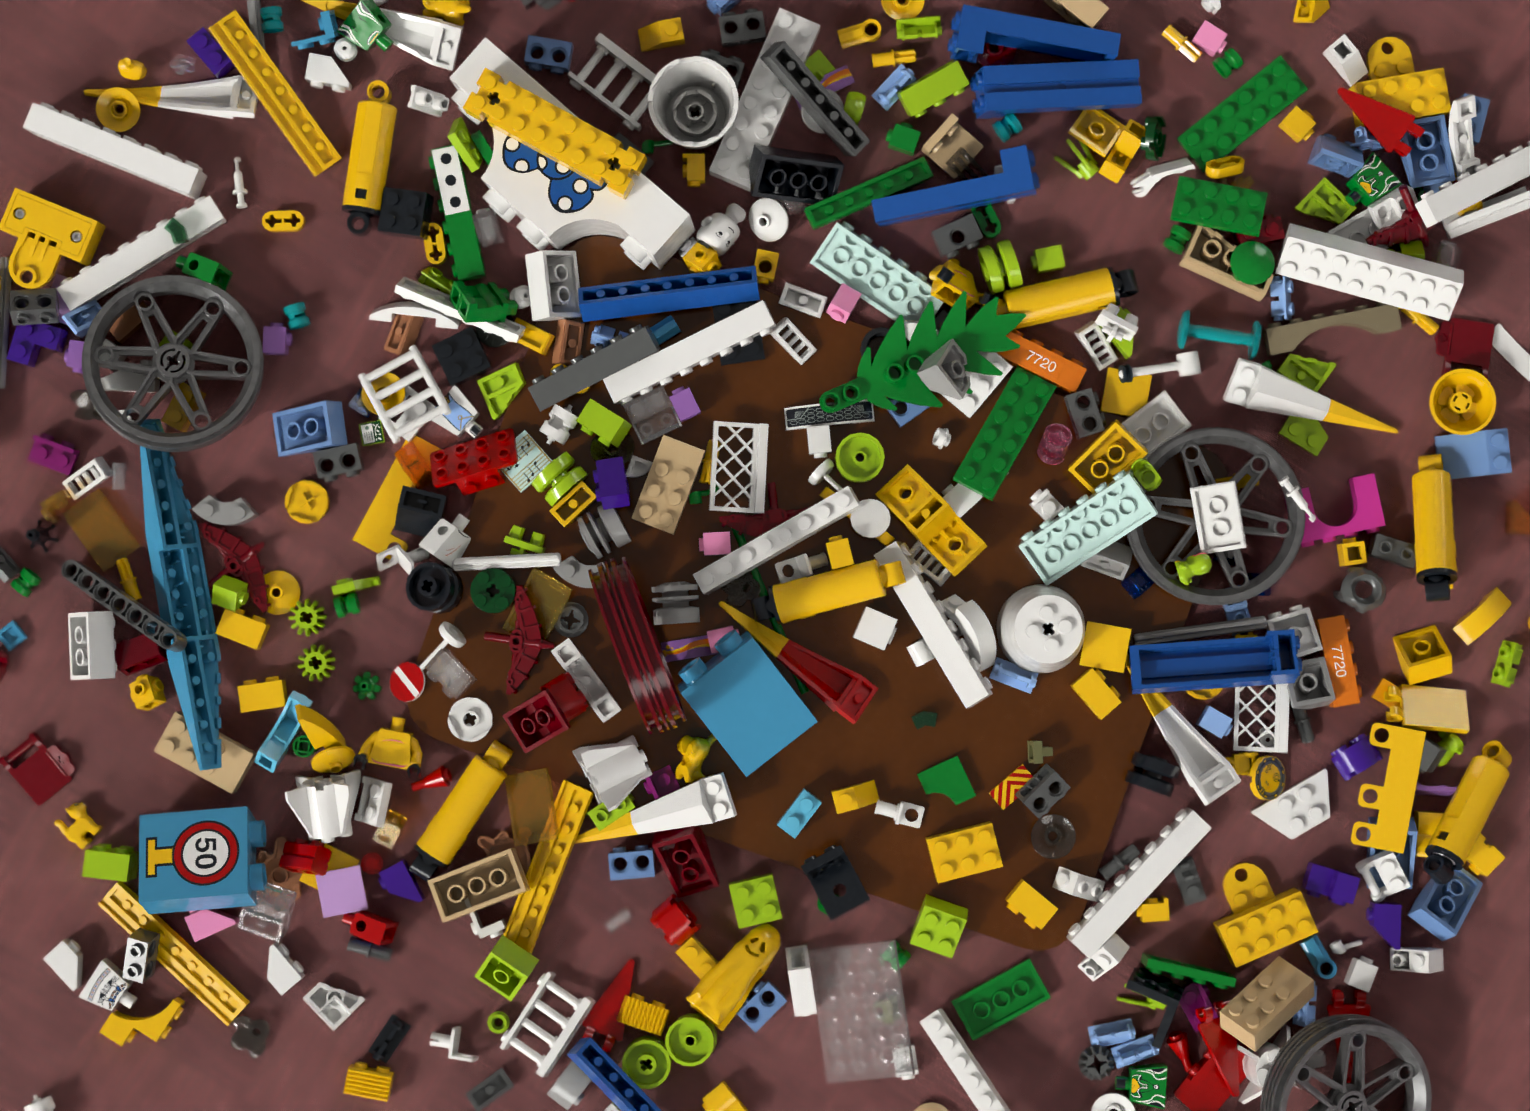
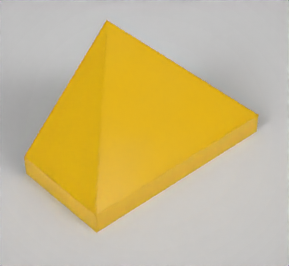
M1297 0L1293 22L1314 23L1330 8L1329 1Z

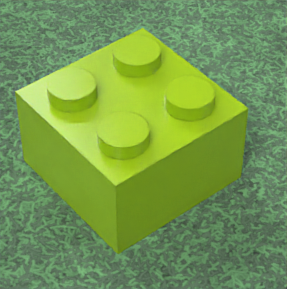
M108 843L93 845L92 848L85 850L82 877L122 882L137 878L139 851H133L134 847L132 846L111 848L112 844Z
M773 873L729 883L739 929L783 919Z
M926 894L911 932L910 944L953 958L967 922L968 909Z
M502 935L474 977L509 1001H512L535 968L539 959Z

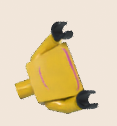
M950 259L943 265L936 266L929 273V278L933 280L931 295L951 307L963 291L967 292L966 311L975 303L984 305L996 297L986 291L984 294L978 293L972 273L962 268L957 259Z
M393 716L390 729L382 727L374 731L364 741L358 755L354 757L353 767L356 762L360 761L363 763L361 770H364L368 759V763L407 770L409 779H411L410 776L413 772H417V777L420 779L423 753L418 740L413 737V733L403 731L406 719Z

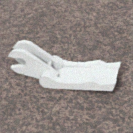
M1187 157L1149 167L1145 173L1130 182V185L1134 184L1133 188L1139 187L1131 192L1136 197H1143L1161 178L1175 173H1184L1187 170L1196 168Z

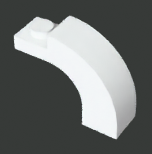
M956 594L942 600L941 602L946 609L944 614L952 619L962 631L969 647L967 652L971 658L974 657L980 664L981 669L979 671L981 672L994 665L997 649L992 626L983 610L973 600L965 602Z

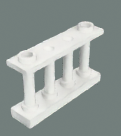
M599 33L594 39L597 44L596 52L577 76L571 71L567 74L571 80L569 83L578 91L582 88L623 119L622 124L633 131L635 128L637 131H640L642 127L637 121L648 108L649 92L630 116L622 111L620 107L639 82L642 83L644 80L651 86L656 74L602 33ZM609 53L615 58V63L597 87L593 89L584 81L604 55L607 56ZM627 67L632 71V77L615 100L610 102L602 94L619 71Z
M555 972L544 973L539 978L537 990L511 1030L508 1029L501 1038L502 1044L499 1047L502 1050H506L512 1045L535 1061L539 1067L536 1073L542 1078L549 1076L596 1003L590 996L578 999L553 982L556 976ZM547 989L574 1007L575 1012L571 1018L564 1017L540 1000ZM535 1008L561 1025L563 1031L559 1037L552 1036L528 1019ZM523 1026L549 1044L551 1049L547 1056L540 1055L516 1038Z

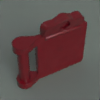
M1451 318L1450 322H1441L1439 330L1435 335V352L1439 356H1444L1441 376L1455 370L1451 368V362L1481 367L1480 374L1488 379L1494 324L1459 318Z
M32 731L28 735L29 738L11 753L0 757V763L37 806H41L72 781L71 775L77 768L71 761V756L68 752L63 751L58 744H53L48 748L35 731ZM35 744L39 750L15 768L12 762Z

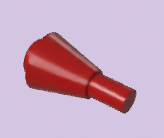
M442 765L422 780L411 783V788L413 791H417L423 788L449 787L450 781H452V774L448 768Z
M1181 1031L1172 1032L1166 1042L1181 1060L1185 1071L1188 1072L1193 1065L1189 1058L1187 1033Z

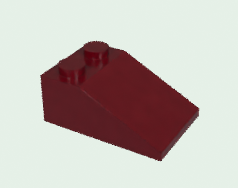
M548 688L502 715L525 754L571 728Z
M700 825L655 832L652 847L678 898L719 887V880Z

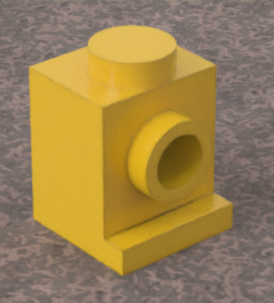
M682 154L683 162H687V164H683V178H687V187H700V184H705V154Z
M1161 896V901H1158L1157 897L1146 898L1145 902L1135 910L1136 917H1140L1142 922L1170 921L1169 902L1166 896Z

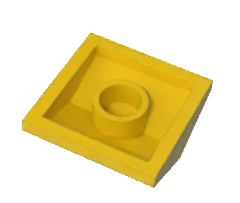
M1101 109L1083 110L1068 133L1105 158L1122 133L1125 125Z

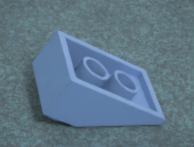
M1445 115L1415 119L1413 123L1425 129L1424 133L1420 138L1416 139L1406 131L1400 140L1412 148L1407 156H1401L1410 187L1418 188L1456 181Z
M1331 134L1319 135L1315 140L1307 163L1346 178H1350L1363 168V150H1359L1357 147H1350V144H1353L1352 142L1345 141V143L1337 141V138Z
M325 400L272 413L278 457L317 452L348 444L341 401Z
M1507 428L1483 430L1468 435L1451 434L1434 437L1436 454H1442L1443 470L1450 473L1451 479L1512 472Z
M1369 817L1368 823L1377 825L1378 817ZM1410 818L1404 854L1394 852L1410 882L1411 887L1407 889H1412L1418 834L1414 818ZM1367 829V840H1368V839L1370 838V835H1371L1369 829ZM1367 847V858L1385 850ZM1376 867L1370 868V872L1378 887L1385 886Z
M1464 868L1462 870H1454L1453 878L1443 885L1435 883L1431 878L1416 897L1407 915L1443 942L1457 935L1483 883Z

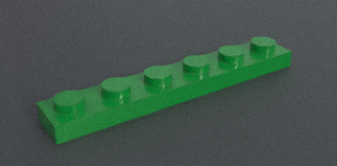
M923 156L808 206L804 209V212L813 230H816L871 206V200L896 195L932 179L934 175Z

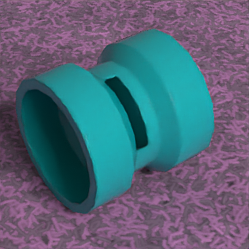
M268 6L260 9V17L263 18V23L261 24L263 33L284 31V24L281 21L282 7Z
M1013 113L1006 114L1002 121H996L992 124L994 131L1004 143L1010 139L1012 134H1018L1023 130L1021 123Z
M304 302L294 303L283 308L285 316L289 319L287 323L289 330L300 329L311 324L309 317L305 314L306 307Z

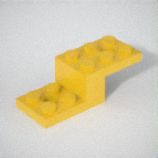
M908 464L875 494L954 577L988 547L956 515L951 506ZM911 490V495L908 498H901L904 491ZM961 542L959 549L951 550L953 543Z

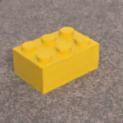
M1116 419L1069 465L1068 470L1094 494V489L1103 482L1109 484L1114 480L1113 476L1122 470L1125 472L1129 471L1133 462L1139 458H1144L1148 454V450Z
M990 821L925 838L937 883L1003 867L995 832Z

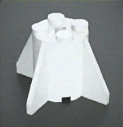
M633 735L617 743L579 747L572 751L585 777H588L589 785L595 794L598 805L603 802L609 812L616 809L640 781L652 776L648 764H645L648 761L642 749H637L639 746Z
M360 769L341 775H330V778H323V776L313 778L300 775L295 776L297 788L286 791L285 798L307 831L309 840L321 839L322 843H330L335 841V837L353 835L351 818L361 782Z
M1284 1024L1273 1044L1266 1041L1256 1052L1250 1048L1247 1050L1237 1044V1050L1245 1054L1242 1060L1243 1070L1246 1078L1250 1081L1238 1100L1241 1103L1246 1104L1262 1094L1264 1081L1272 1062L1281 1048L1291 1038L1289 1026ZM1294 1081L1293 1086L1302 1090L1303 1088Z

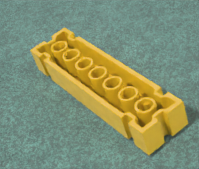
M487 68L483 70L476 83L479 87L478 93L471 92L463 106L467 114L482 122L485 117L488 118L487 122L494 129L601 187L604 182L607 183L610 192L626 200L634 186V182L631 179L633 174L639 176L648 161L645 154L630 146L627 151L624 150L622 142L511 81L505 85L503 78ZM494 98H499L500 100L498 104L495 102V105L491 101ZM618 162L620 168L618 170L615 168V171H613L611 165Z

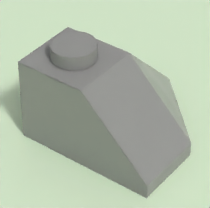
M950 339L929 356L917 372L929 390L958 400L963 399L971 386L970 377L966 376L964 365L967 364L966 355L954 339Z
M1325 657L1302 661L1300 676L1297 677L1295 683L1287 685L1292 708L1312 709L1328 706L1336 699Z

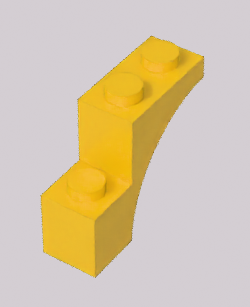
M176 997L162 1012L147 1017H133L115 1010L110 1014L99 1032L121 1047L127 1042L131 1043L138 1033L135 1029L155 1042L161 1038L166 1039L172 1030L170 1024L173 1019L178 1020L183 1013L184 1008H182V1005L185 1001Z

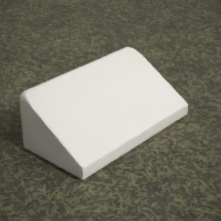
M786 282L779 304L821 318L828 297Z

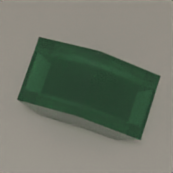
M172 217L164 229L171 234L173 243L178 245L189 242L186 228Z
M921 711L911 716V719L917 730L924 726L935 727L937 713Z

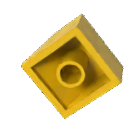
M1436 625L1393 637L1399 663L1409 685L1452 673V655Z

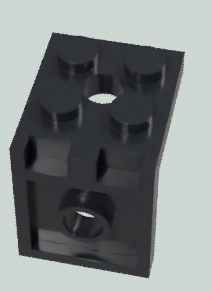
M832 845L826 848L824 854L819 857L814 855L804 861L805 864L801 866L830 921L871 901L841 845L837 847ZM844 885L846 887L844 896L838 897L834 894L836 886Z
M1135 967L1125 988L1167 1005L1152 1046L1161 1049L1185 988L1174 984L1167 977L1161 976L1159 978L1152 975V972H1149L1146 968L1140 967L1138 969Z

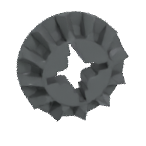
M575 602L561 604L553 615V624L556 631L562 636L569 638L581 635L589 623L587 611L582 605ZM574 610V618L580 620V622L573 623L569 630L568 622L561 618L570 616V613Z
M1089 1046L1080 1054L1078 1060L1079 1069L1084 1076L1091 1080H1102L1104 1077L1109 1076L1114 1068L1113 1055L1104 1046ZM1094 1055L1099 1061H1103V1063L1099 1064V1070L1094 1065L1090 1066L1094 1063Z

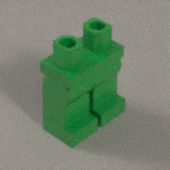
M453 281L449 300L455 309L458 310L465 323L494 322L497 320L498 322H505L506 316H515L518 308L515 300H509L510 295L507 288H498L495 282H488V285L479 283L475 286H465L463 281Z

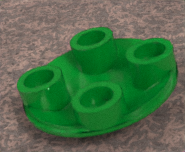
M1247 241L1235 248L1230 258V266L1233 277L1237 281L1249 285H1257L1270 278L1274 271L1275 261L1272 252L1267 246L1260 242Z

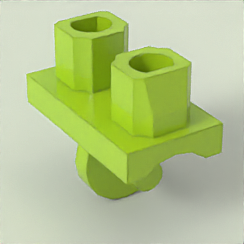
M513 525L509 535H506L503 542L520 547V550L512 548L511 555L530 554L526 550L541 554L546 549L543 547L545 542L544 534L533 531L530 542L522 540L526 528Z

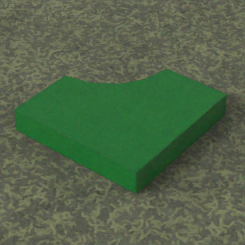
M957 755L917 773L926 795L931 793L944 794L951 798L955 805L976 796Z

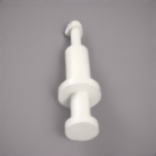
M235 157L233 159L236 170L233 173L235 190L232 193L237 195L238 204H236V208L242 209L247 207L244 195L248 191L244 189L243 174L239 170L241 158Z
M1288 475L1283 477L1279 484L1282 487L1285 486L1288 490L1286 496H1291L1299 508L1305 510L1310 516L1308 519L1314 522L1316 516L1309 510L1308 503L1299 493L1300 487L1298 485L1293 487L1288 480Z

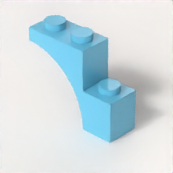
M292 691L273 729L259 748L254 763L274 773L287 755L291 742L302 728L297 719L295 705L301 704L311 708L313 701L304 694Z

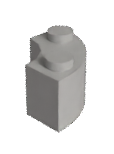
M208 495L192 508L201 518L211 523L226 526L245 524L259 516L250 503L241 497L233 502H222L215 496Z
M574 556L568 557L559 566L553 567L556 573L565 581L583 588H593L588 570L592 569L594 573L598 572L597 565L582 564Z
M571 1061L547 1092V1095L568 1111L573 1104L577 1106L585 1095L582 1092L591 1082V1079Z

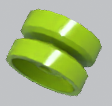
M1009 239L997 242L996 254L989 245L978 248L981 271L991 294L995 295L1004 291V280L1011 289L1023 285L1019 263Z
M866 433L850 434L844 438L837 447L835 455L836 468L841 476L855 483L868 482L876 477L882 469L885 459L883 447L879 441ZM859 453L864 456L862 462H858L855 458Z
M567 451L550 462L531 483L539 493L546 491L552 486L545 495V500L552 507L588 476L581 466H577L567 472L575 461Z
M688 1013L680 1016L669 1027L666 1034L665 1046L667 1052L676 1063L683 1066L702 1064L710 1057L716 1047L717 1031L714 1024L706 1020L699 1013ZM693 1037L695 1041L694 1044L692 1043V1040H688L687 1038Z
M644 1035L635 1038L627 1046L622 1058V1070L640 1089H652L661 1085L667 1079L671 1070L672 1058L669 1056L663 1040L655 1036ZM647 1059H650L651 1063L649 1065L644 1064L643 1060L646 1061Z

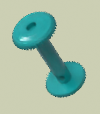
M1190 310L1182 313L1177 332V345L1180 349L1184 348L1187 337L1192 336L1199 339L1248 346V359L1252 360L1256 357L1261 340V324L1259 321L1254 322L1251 333H1244L1209 326L1192 325L1189 323Z

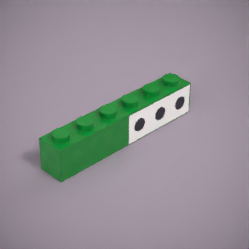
M453 145L431 149L432 156H429L428 160L431 170L435 169L436 173L433 183L435 191H439L441 199L437 201L440 213L444 212L446 221H442L444 233L449 234L450 238L447 248L449 256L454 257L455 264L451 265L454 278L458 277L459 281L465 282L487 277L461 156Z

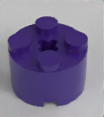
M1365 733L1349 741L1350 747L1347 748L1346 745H1343L1330 753L1333 764L1345 782L1383 759L1377 747L1370 744V736H1366Z

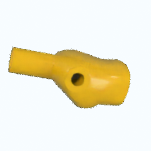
M129 58L119 60L118 69L121 76L131 80L145 78L147 69L144 63Z

